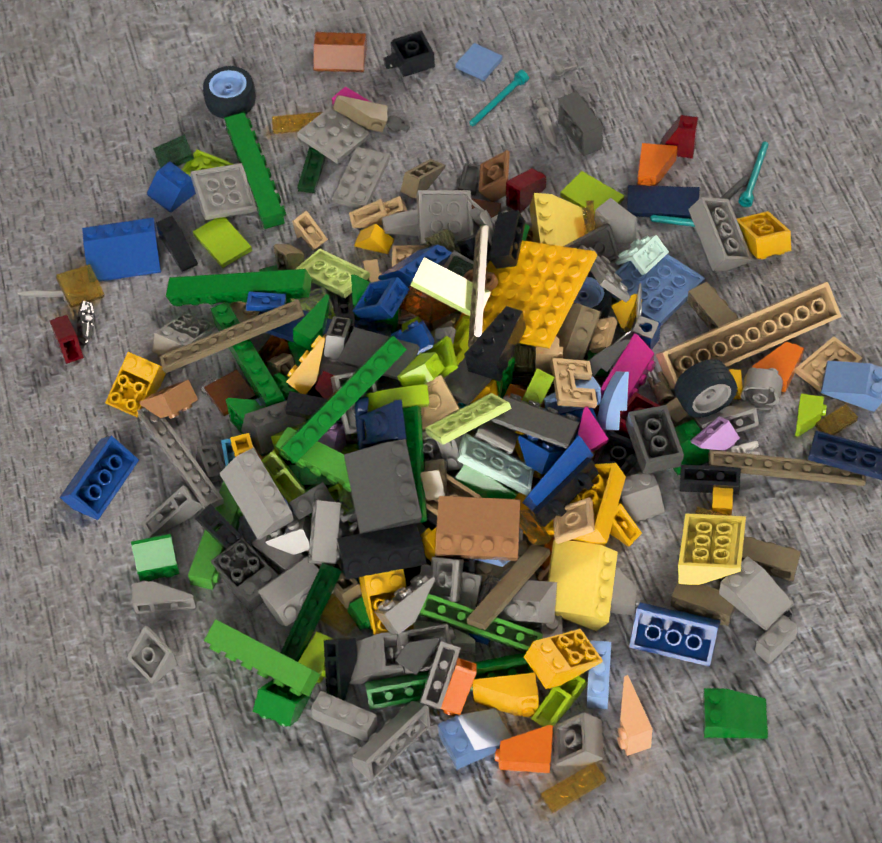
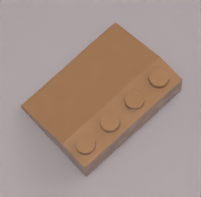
M439 496L435 556L518 561L520 500Z

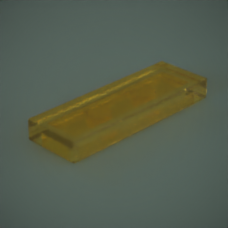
M594 762L542 792L541 798L551 813H554L604 784L606 778Z

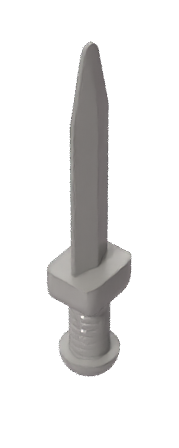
M535 97L533 103L537 106V118L541 119L547 138L553 146H556V135L549 119V109L544 107L542 97Z
M63 286V290H31L17 293L18 295L28 297H63V301H70L71 297H84L85 299L89 296L87 289L71 290L68 286Z

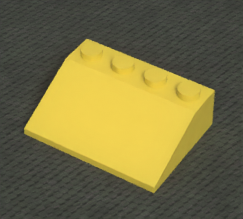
M533 194L529 208L534 242L565 246L586 235L582 207L552 194Z
M685 513L678 563L679 584L700 585L741 571L746 516Z
M555 539L553 540L547 582H557L555 616H562L563 619L594 631L609 623L617 551L599 544L571 540L557 544Z

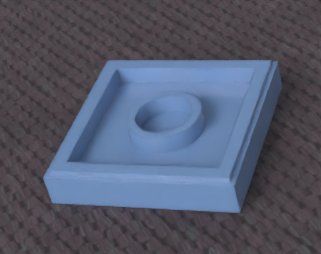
M474 43L456 63V68L485 81L503 60V56Z

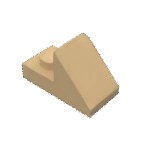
M307 210L292 221L297 239L302 236L312 251L328 240Z

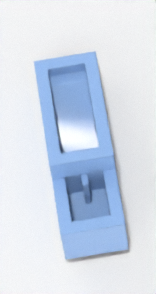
M616 371L604 392L597 416V422L604 430H619L620 411H627L629 372Z

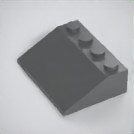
M512 393L510 396L506 395L503 398L510 403L511 409L492 419L494 423L566 449L573 443L581 422L572 414L566 413L565 416L558 414L559 410L547 407V409L539 407L540 403L529 400V402L522 401L521 396Z
M405 439L386 442L344 454L360 534L415 524L421 521L422 515Z

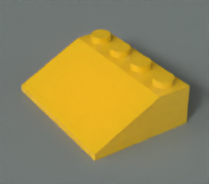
M617 463L595 464L599 474L592 480L594 485L589 490L584 488L569 503L572 504L590 497L593 502L595 532L571 540L585 543L608 542L626 479ZM553 519L545 526V534L554 535Z

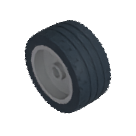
M716 359L701 361L689 367L680 375L674 387L676 396L683 409L694 418H703L719 412L731 403L738 390L736 381L729 369L722 361Z

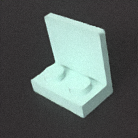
M647 235L641 240L636 239L630 244L631 248L621 252L618 255L619 259L615 263L619 265L632 261L641 275H644L669 251L657 235L651 237Z

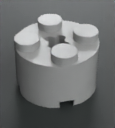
M749 368L744 378L741 393L742 401H749L759 410H770L774 405H778L783 386V380L778 375V370L774 368Z

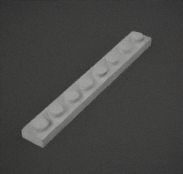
M146 408L137 410L141 421L205 509L209 504L214 508L224 504L223 497L165 417L159 418Z

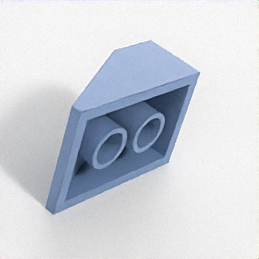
M827 361L821 393L875 412L882 403V367L871 363Z
M496 708L457 715L438 724L439 736L457 770L495 753L496 749H500V741L511 738Z

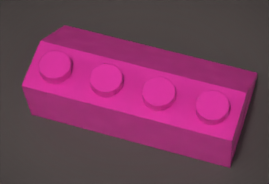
M634 333L629 344L602 385L601 400L616 371L629 372L628 400L635 392L639 393V387L645 384L648 372L653 371L656 364L654 352L637 334Z

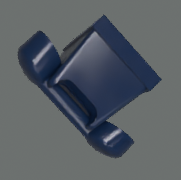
M361 397L355 402L354 414L359 450L386 442L406 440L402 400H394L368 413V397Z

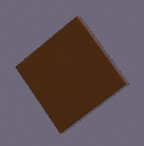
M237 369L204 387L205 392L223 416L229 414L226 404L227 398L257 399L256 394Z

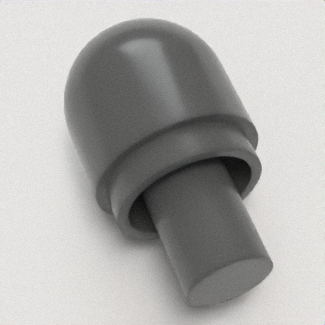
M394 115L387 118L386 124L390 129L396 132L402 130L407 133L410 126L404 124L403 119Z

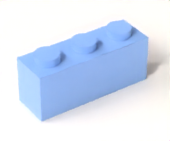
M590 641L603 661L589 669L587 708L608 709L611 642Z

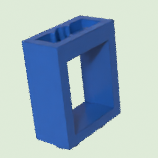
M398 277L371 282L356 304L353 312L361 320L369 322L393 318L409 288Z

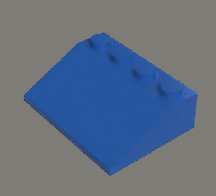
M154 217L82 228L89 283L161 273Z

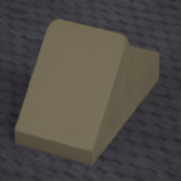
M445 459L425 461V472H421V479L427 501L439 499V496H447V462Z

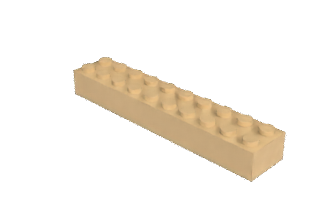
M820 283L656 354V357L669 388L675 389V384L680 375L689 367L701 361L716 359L722 361L727 367L842 316L829 283Z

